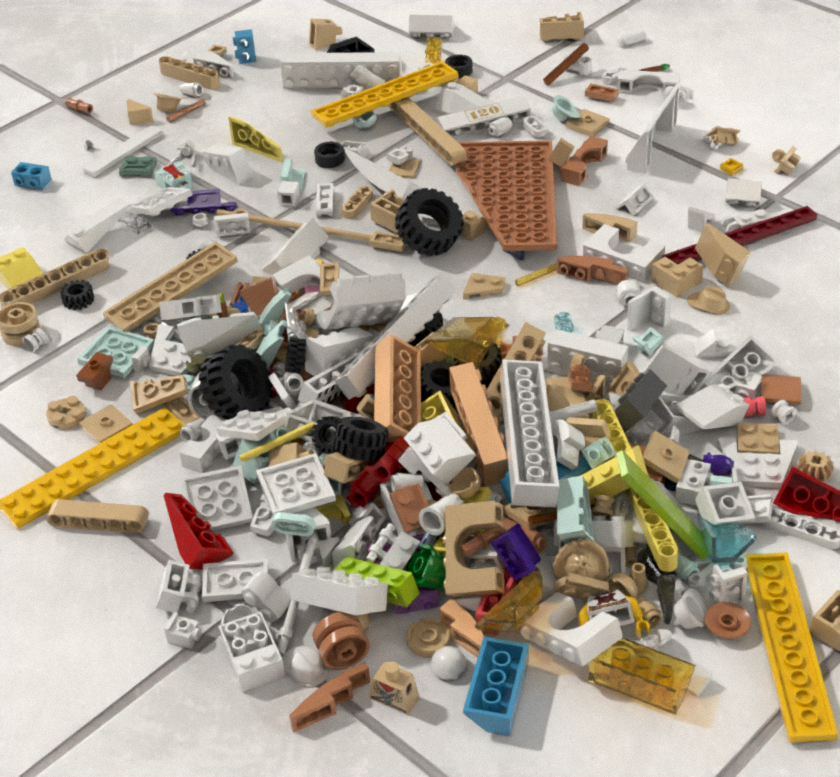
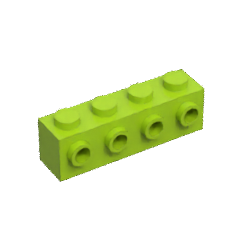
M351 557L343 559L334 569L346 571V575L361 574L364 579L367 577L379 578V582L387 583L388 603L408 607L420 594L411 572Z

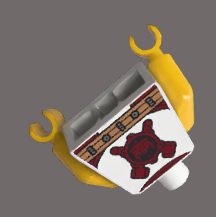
M619 590L589 596L588 604L579 612L580 626L603 611L618 618L620 626L635 623L636 621V635L641 638V629H645L648 635L650 633V625L648 621L643 620L644 616L637 600L623 595Z

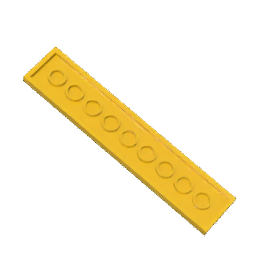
M441 61L311 110V116L325 128L332 127L337 123L346 122L348 119L359 117L361 114L372 112L374 109L385 107L390 103L398 102L403 98L411 97L416 93L424 92L442 83L451 82L453 79L458 78V72Z
M164 407L1 498L0 511L16 529H19L49 512L53 501L59 499L69 500L176 439L180 436V430L185 424Z
M788 552L744 555L748 565L746 568L748 572L747 577L788 742L837 740L838 731Z

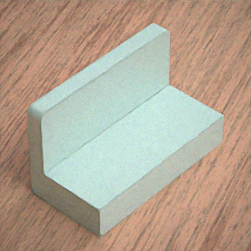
M285 159L281 181L298 182L299 190H302L305 169H292V160Z

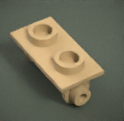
M717 126L712 128L706 136H711L713 143L736 145L739 143L737 134L740 130Z

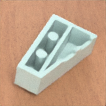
M583 475L559 480L557 535L560 537L561 542L565 544L579 538H588L594 541L589 487Z

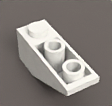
M201 50L193 57L194 64L216 70L218 76L234 78L232 64L216 53Z

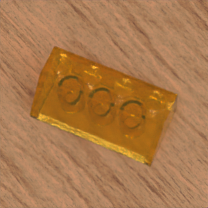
M622 637L590 661L588 681L676 715L684 701L696 665Z

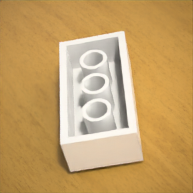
M558 329L554 330L548 341L547 372L567 376L572 358L575 353L586 356L585 365L591 371L590 380L604 375L605 386H609L628 360V346Z
M317 567V570L301 569L299 573H292L291 600L352 615L386 611L388 584L379 582V578L367 577L364 579L361 574L346 575V571L334 570L332 572L329 567Z

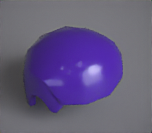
M710 452L703 455V462L711 464L710 472L713 475L727 476L731 473L734 467V461L725 455H711Z

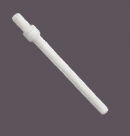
M308 538L299 572H301V569H309L317 542L315 538ZM290 601L284 626L280 628L278 635L280 640L277 648L281 656L285 655L288 641H291L293 635L292 627L299 605L298 601Z

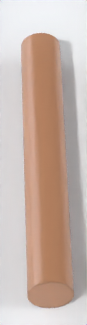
M201 99L167 116L166 120L171 122L206 104L204 99Z

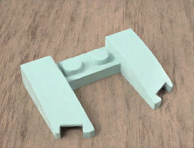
M286 287L272 298L260 315L262 327L259 329L263 330L262 335L265 337L256 352L260 354L262 361L266 362L268 370L283 342L282 334L287 327V321L285 320L278 324L285 308V302H288L291 296L290 289Z

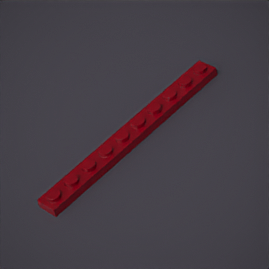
M808 206L726 233L725 235L743 246L815 221L818 214ZM697 244L662 255V258L666 257L677 265L688 258H692L695 261L702 260L695 249Z

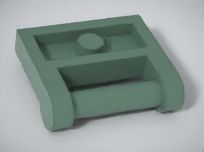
M149 156L125 157L122 166L119 167V175H146L152 177L157 159L156 157Z

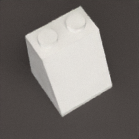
M315 507L292 513L308 515L316 524L313 534L310 536L285 534L292 561L299 560L297 545L306 544L308 538H315L317 541L331 538L329 520Z

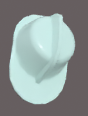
M560 95L554 97L552 112L559 121H565L570 117L580 118V114L567 98Z

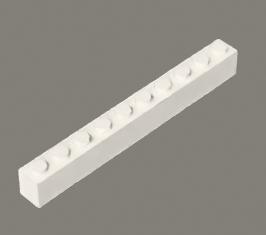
M443 273L430 279L335 380V383L348 399L355 396L357 398L361 397L367 392L366 387L375 383V348L379 342L391 333L409 344L416 338L414 335L425 328L424 324L434 318L433 314H436L443 308L442 304L447 303L452 298L450 295L455 289Z

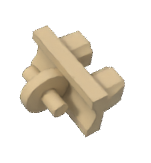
M792 146L787 153L784 150L776 149L772 153L773 160L780 163L775 169V173L779 174L780 171L787 175L791 173L801 159L800 156L794 153L797 148Z

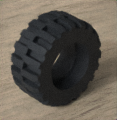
M421 188V190L413 191L406 197L395 216V228L398 230L399 238L403 239L402 242L405 245L407 244L410 250H415L421 255L433 256L435 254V256L446 253L463 231L464 220L462 218V211L458 209L459 205L452 201L453 198L451 196L448 197L445 195V192H438L437 189L431 188L428 190V188ZM418 214H426L435 219L441 230L437 231L426 227L420 221Z
M233 344L205 358L198 378L201 383L199 384V389L203 393V400L208 404L207 407L213 410L216 416L228 420L236 417L240 411H264L268 406L269 398L272 397L273 390H271L273 384L268 378L271 372L270 370L268 371L266 367L268 365L265 361H262L259 353H254L252 348L245 345ZM231 372L239 381L241 394L238 393L232 383Z

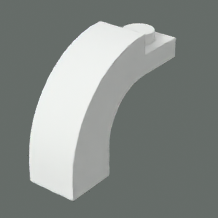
M564 420L551 421L554 451L557 450L556 461L574 470L578 467L579 451L585 447L584 435Z

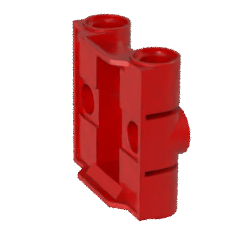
M399 436L395 442H387L382 458L375 466H367L350 485L351 492L345 499L356 508L359 506L365 507L381 490L380 484L388 481L401 468L402 464L398 460L410 446L407 441Z

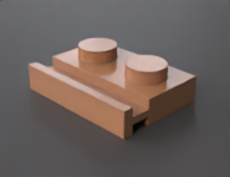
M417 483L414 486H408L390 493V499L404 532L409 534L422 529L419 522V513L429 505L420 484Z

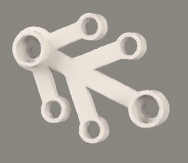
M734 537L728 540L726 544L711 546L710 543L705 542L709 555L722 552L719 555L708 556L705 559L698 558L694 554L686 556L687 559L697 564V567L708 565L699 574L695 573L689 576L687 581L688 589H695L699 593L705 591V580L712 575L714 565L718 564L723 573L732 570L728 562L731 556L735 557L733 560L735 569L741 567L746 569L748 567L747 559L743 555L747 549V542L744 539Z

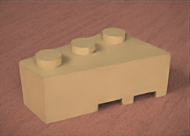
M581 11L573 16H569L568 13L564 14V17L557 18V16L539 18L540 40L551 41V39L563 41L569 38L573 40L584 38V20Z

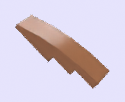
M363 662L341 673L308 696L289 715L293 733L335 715L336 705L352 699L354 689L370 683L367 664Z

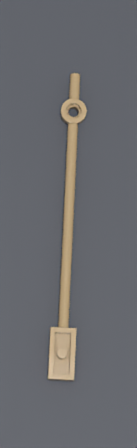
M218 209L216 215L248 213V211L237 209L231 212ZM248 214L249 221L292 229H299L303 225V223ZM321 227L327 235L369 241L371 247L402 252L406 246L402 242L403 239L399 238L396 234L375 231L373 235Z

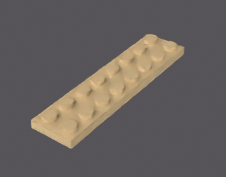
M215 241L104 311L103 316L117 329L123 332H130L160 312L159 302L181 299L237 263V256Z

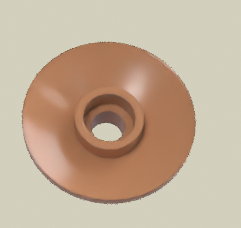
M720 602L712 605L707 610L705 624L711 633L720 638L736 639L744 636L749 631L751 618L748 612L740 605L731 602Z

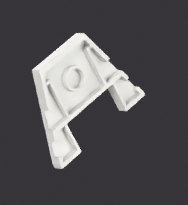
M158 325L149 363L151 371L174 376L188 373L185 362L188 361L190 363L191 358L186 353L183 343L170 341L176 332L174 326Z
M718 437L717 445L722 449L723 455L734 461L733 468H736L737 476H741L743 487L781 488L797 449L798 440H779V454L738 453L736 438Z

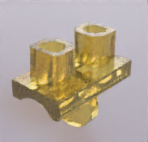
M427 37L425 63L436 64L441 62L443 38Z

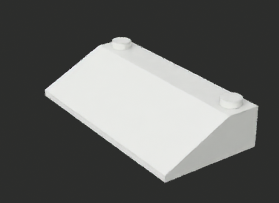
M679 83L674 86L658 111L653 114L652 120L631 152L627 153L625 158L627 170L645 174L651 166L653 134L657 129L672 132L677 125Z

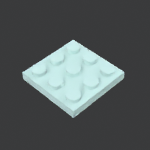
M108 326L77 358L78 364L85 366L96 352L110 355L114 361L111 365L110 374L125 379L134 369L131 357L141 346L148 348V351H150L155 341L148 337L128 331L123 332L120 329Z

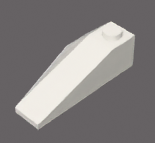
M448 82L440 92L435 112L448 115L492 104V102L463 85Z
M750 335L712 371L703 385L707 387L721 383L732 389L735 388L737 383L744 384L748 380L751 381L754 374L765 375L779 360Z

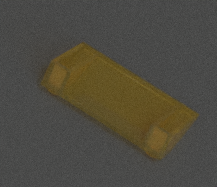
M453 317L428 337L425 344L465 363L473 362L475 368H478L482 364L489 347L493 343H496L498 347L500 346V342L503 341L510 324H507L506 320L501 317Z

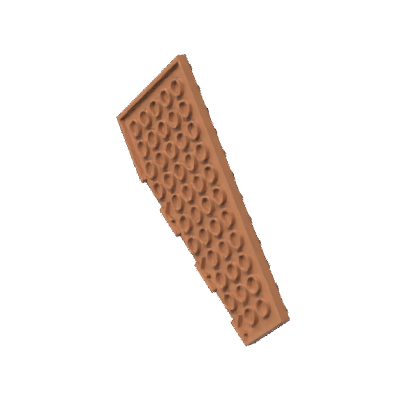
M552 141L458 142L467 153V161L455 165L456 173L503 250L510 252L557 250L553 162L549 160L552 153Z

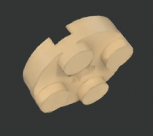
M70 396L57 401H51L48 404L46 416L50 426L54 427L53 425H55L59 429L64 430L78 426L80 420L86 417L84 404L78 400V397Z

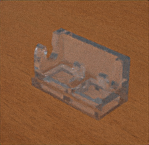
M130 208L118 220L120 224L137 234L151 227L145 214L141 218L131 212Z

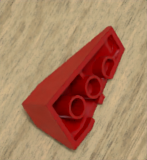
M792 466L773 504L792 514L840 521V490Z
M165 493L163 495L179 554L184 563L190 565L189 569L203 570V564L219 563L233 555L234 552L221 534L216 535L210 529L211 524L208 521H203L196 515L198 511L182 494Z

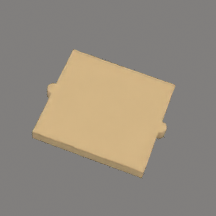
M409 159L401 165H396L392 162L389 171L402 178L414 179L420 160Z

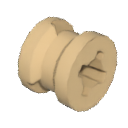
M594 495L595 506L592 508L591 513L597 516H613L612 503H615V498L606 495Z

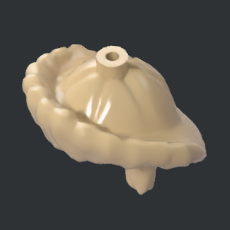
M588 538L571 540L570 543L565 544L559 550L553 563L554 575L558 579L568 576L569 573L605 581L609 576V559L606 556V551L602 549L601 545Z

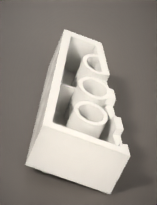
M359 327L343 329L339 333L335 331L330 332L327 336L322 334L317 335V338H306L305 371L314 376L320 374L366 348L373 341L374 335Z

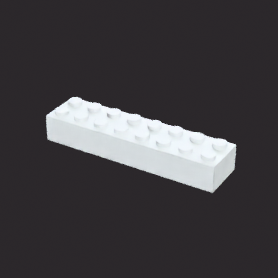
M401 52L282 53L280 67L283 89L348 87V85H358L359 83L351 77V73L359 64L384 79L385 82L402 76Z

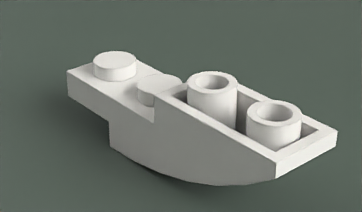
M219 294L159 302L161 320L222 313Z

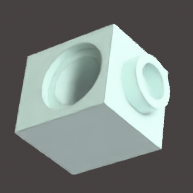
M606 436L581 450L592 469L617 454Z

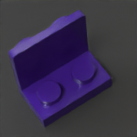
M519 523L491 542L514 581L534 572L537 569L535 565L541 561L539 554Z

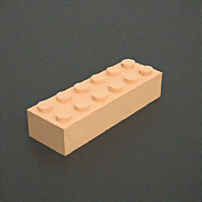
M391 333L379 342L375 348L374 421L388 429L387 442H395L399 436L404 439L421 422V351Z
M473 362L449 367L451 393L464 431L476 454L474 459L483 485L488 487L500 484L499 480L506 477L505 473L509 471L507 449L505 450L503 446L505 441L502 432L499 433L497 430L499 428L497 417L492 416L493 408L491 401H487L485 397L487 396L486 387L480 383V371L475 369Z

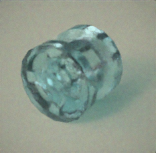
M560 312L554 316L555 329L570 333L573 331L574 325L569 313Z

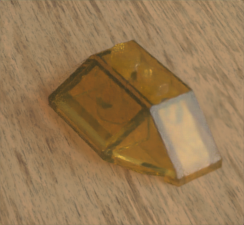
M536 566L537 569L523 578L474 627L477 630L508 633L513 627L518 630L526 622L524 617L527 614L531 617L540 608L537 605L543 598V578L540 569Z

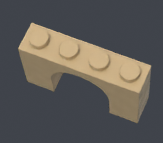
M485 501L445 506V535L443 542L446 547V556L444 557L446 578L444 579V589L447 595L463 597L504 593V571L496 567L470 569L464 561L461 546L465 544L468 537L475 531L503 527L502 504L496 501Z

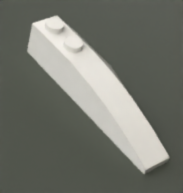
M347 148L345 149V153L360 173L378 188L384 190L385 193L394 189L395 194L398 197L401 196L404 202L410 193L417 189L421 190L420 186Z

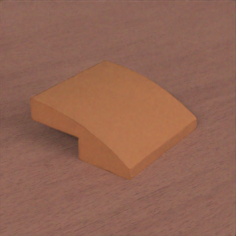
M772 374L762 375L760 397L763 396L765 402L777 403L780 400H785L788 404L800 405L801 377Z

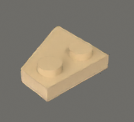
M471 273L463 292V299H469V295L479 294V297L502 294L506 284V277Z

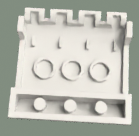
M385 273L370 275V282L369 275L354 276L353 284L352 277L338 278L337 282H332L330 287L334 298L331 310L318 312L314 321L315 326L326 330H337L344 327L354 328L361 325L390 323L399 313L405 301V279H403L402 273H387V279Z

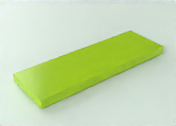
M623 450L618 452L616 457L621 477L701 559L709 556L701 530Z

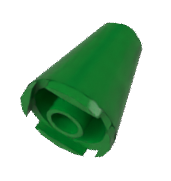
M428 544L421 545L420 547L423 549L419 553L414 552L406 571L412 573L417 587L446 592L444 589V579L446 578L445 556Z

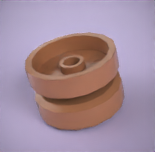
M344 612L328 615L315 626L312 633L313 641L319 650L323 663L333 670H342L354 666L367 655L370 649L369 639L362 630V625L356 615Z

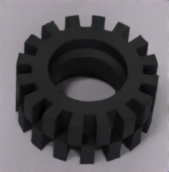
M70 281V284L66 283L65 287H61L60 294L63 305L69 310L71 308L73 310H76V308L82 310V307L87 308V304L91 305L94 302L92 285L88 281Z
M290 337L286 353L285 372L301 374L306 339Z
M321 417L322 419L316 421L317 425L312 427L315 429V431H311V435L315 436V438H311L312 442H316L314 446L319 448L321 452H338L334 449L333 442L330 443L326 440L325 432L329 427L336 429L340 417Z

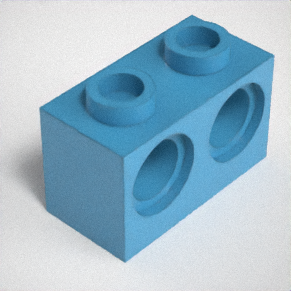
M252 29L235 31L233 44L237 46V50L234 51L235 58L239 59V64L256 62Z
M20 162L11 172L14 186L43 190L52 180L49 167L44 165Z

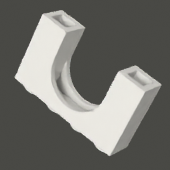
M603 224L583 245V256L614 260V265L628 269V276L641 281H645L651 275L652 264L662 259V255H665V245L649 240L636 253L621 254L613 251L612 249L619 243V229Z
M310 255L272 275V277H275L279 292L285 287L290 289L289 292L291 294L307 286L320 288V264L317 260H313ZM320 295L301 307L300 313L303 309L311 308L317 317L319 311H327L331 307L334 298L332 295Z
M560 592L555 593L518 619L521 626L520 632L526 640H530L540 647H544L554 654H558L582 667L623 637L618 618L603 611L580 627L560 630L578 617L573 598Z

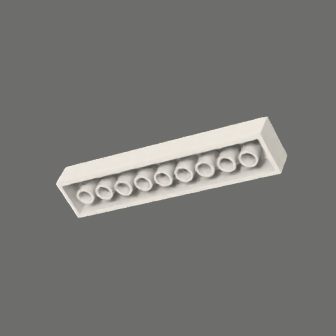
M502 359L500 386L512 505L556 507L559 479L542 362Z

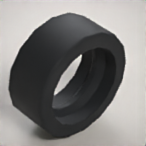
M456 54L445 60L447 65L458 72L459 78L465 75L470 76L473 72L472 59L467 55Z
M323 142L314 149L315 163L320 167L334 168L341 165L345 160L344 147L338 142Z

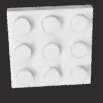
M167 187L131 204L128 210L129 213L143 214L144 216L151 215L153 217L159 215L163 209L168 210L173 208L174 204L178 202L183 203L187 201L188 197L193 194L191 189Z
M316 453L256 470L258 480L273 516L279 512L292 514L336 501L334 491L327 476L324 475V469Z
M241 465L181 478L184 497L198 511L196 515L203 521H208L211 524L210 529L212 531L252 522L253 516Z

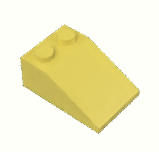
M24 247L0 256V281L8 289L43 274L31 254Z

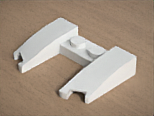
M409 446L398 461L412 475L420 470V475L423 476V479L428 483L431 481L436 486L435 490L442 497L449 496L451 493L448 484L446 485L436 478L411 446Z

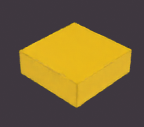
M732 158L720 164V170L732 176L743 169V164Z

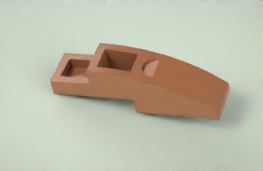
M565 256L557 258V273L587 282L594 278L616 285L624 280H628V269L614 265V260L592 256Z

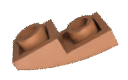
M575 364V367L570 366L569 380L571 390L591 392V371L586 365Z

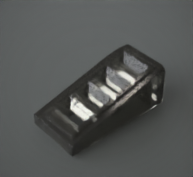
M662 575L657 580L656 591L664 623L670 624L672 620L675 575Z

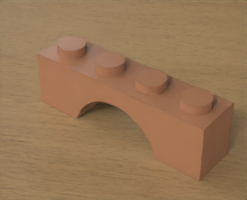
M590 136L584 141L583 145L576 150L568 162L561 167L562 182L580 186L587 178L586 163L601 162L607 155L608 140Z

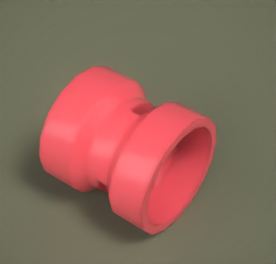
M763 396L756 397L755 399L750 397L743 398V401L749 404L744 417H752L755 414L758 416L766 415V402Z

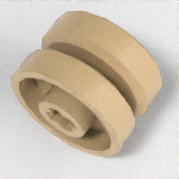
M15 302L4 306L0 310V332L2 340L7 345L24 346L22 338L27 334L31 335L32 331L36 328H41L36 309L30 303Z

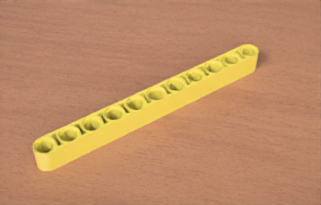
M603 399L597 400L598 410L593 412V419H603L606 421L611 432L608 440L616 453L621 450L625 452L631 449L611 403ZM631 487L624 490L658 567L666 572L675 570L678 566V548L667 524Z

